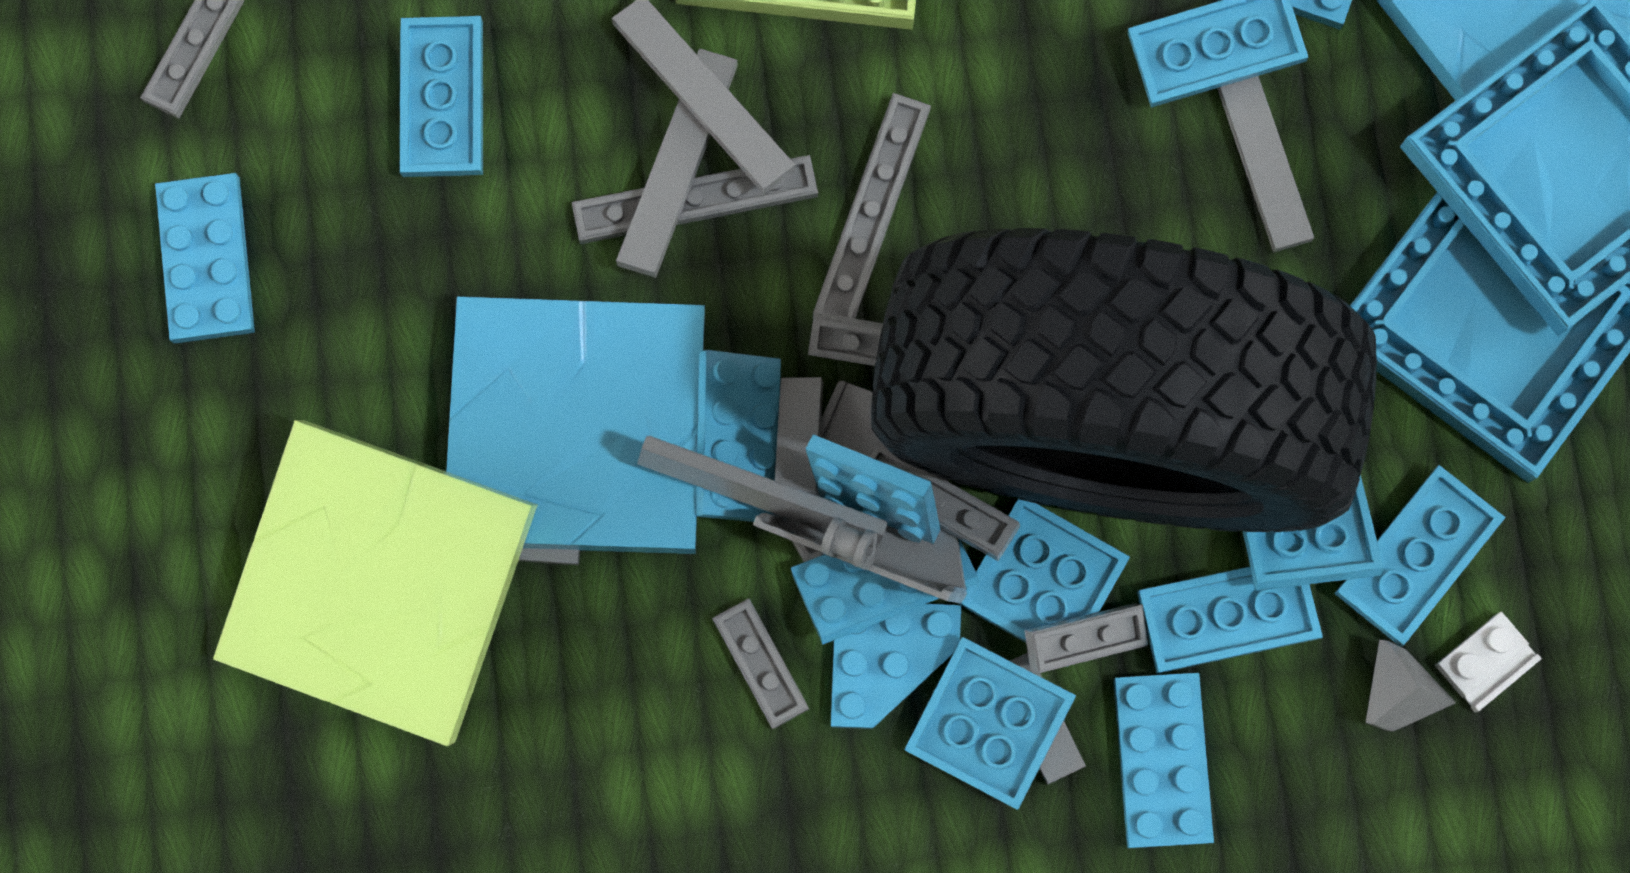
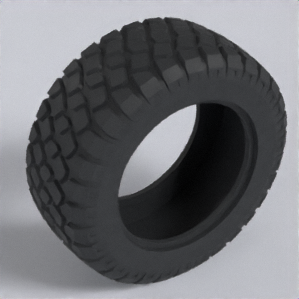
M1000 228L985 229L979 232L957 233L935 240L915 250L903 259L885 312L878 344L873 380L871 427L876 437L894 456L911 466L966 486L984 489V491L1007 497H1019V500L1046 506L1055 505L1057 508L1082 513H1097L1099 516L1124 520L1129 518L1135 519L1137 522L1159 525L1172 524L1176 527L1204 529L1206 527L1211 530L1236 532L1240 530L1245 532L1308 530L1320 527L1349 511L1356 493L1369 443L1374 411L1377 370L1376 335L1369 324L1350 305L1338 296L1332 295L1326 289L1311 282H1305L1302 278L1278 269L1270 270L1268 266L1241 258L1230 260L1228 255L1196 247L1189 251L1184 250L1183 245L1147 239L1145 243L1136 241L1134 236L1101 232L1098 237L1093 236L1090 231L1056 229L1053 233L1046 228H1015L1014 230Z

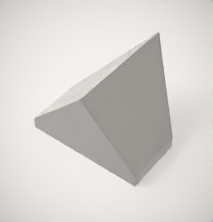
M1379 640L1366 718L1367 724L1384 731L1393 732L1456 704L1453 698L1406 649L1389 641Z

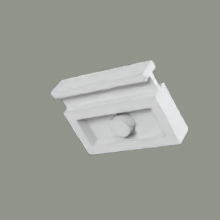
M1501 611L1436 663L1435 667L1462 698H1465L1475 713L1485 707L1542 658L1534 653L1528 646L1529 643Z

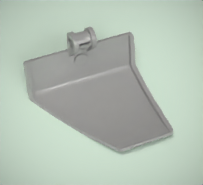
M839 381L822 416L821 438L866 456L870 454L877 442L882 444L871 427L872 392L850 383ZM762 513L756 515L753 525L945 601L962 603L967 595L959 540L942 529L934 544L924 540L917 543L904 538L898 533L897 529L887 525L884 536L876 548V532L869 529L865 532L858 531L846 526V521L838 517L831 521L826 532L777 514Z

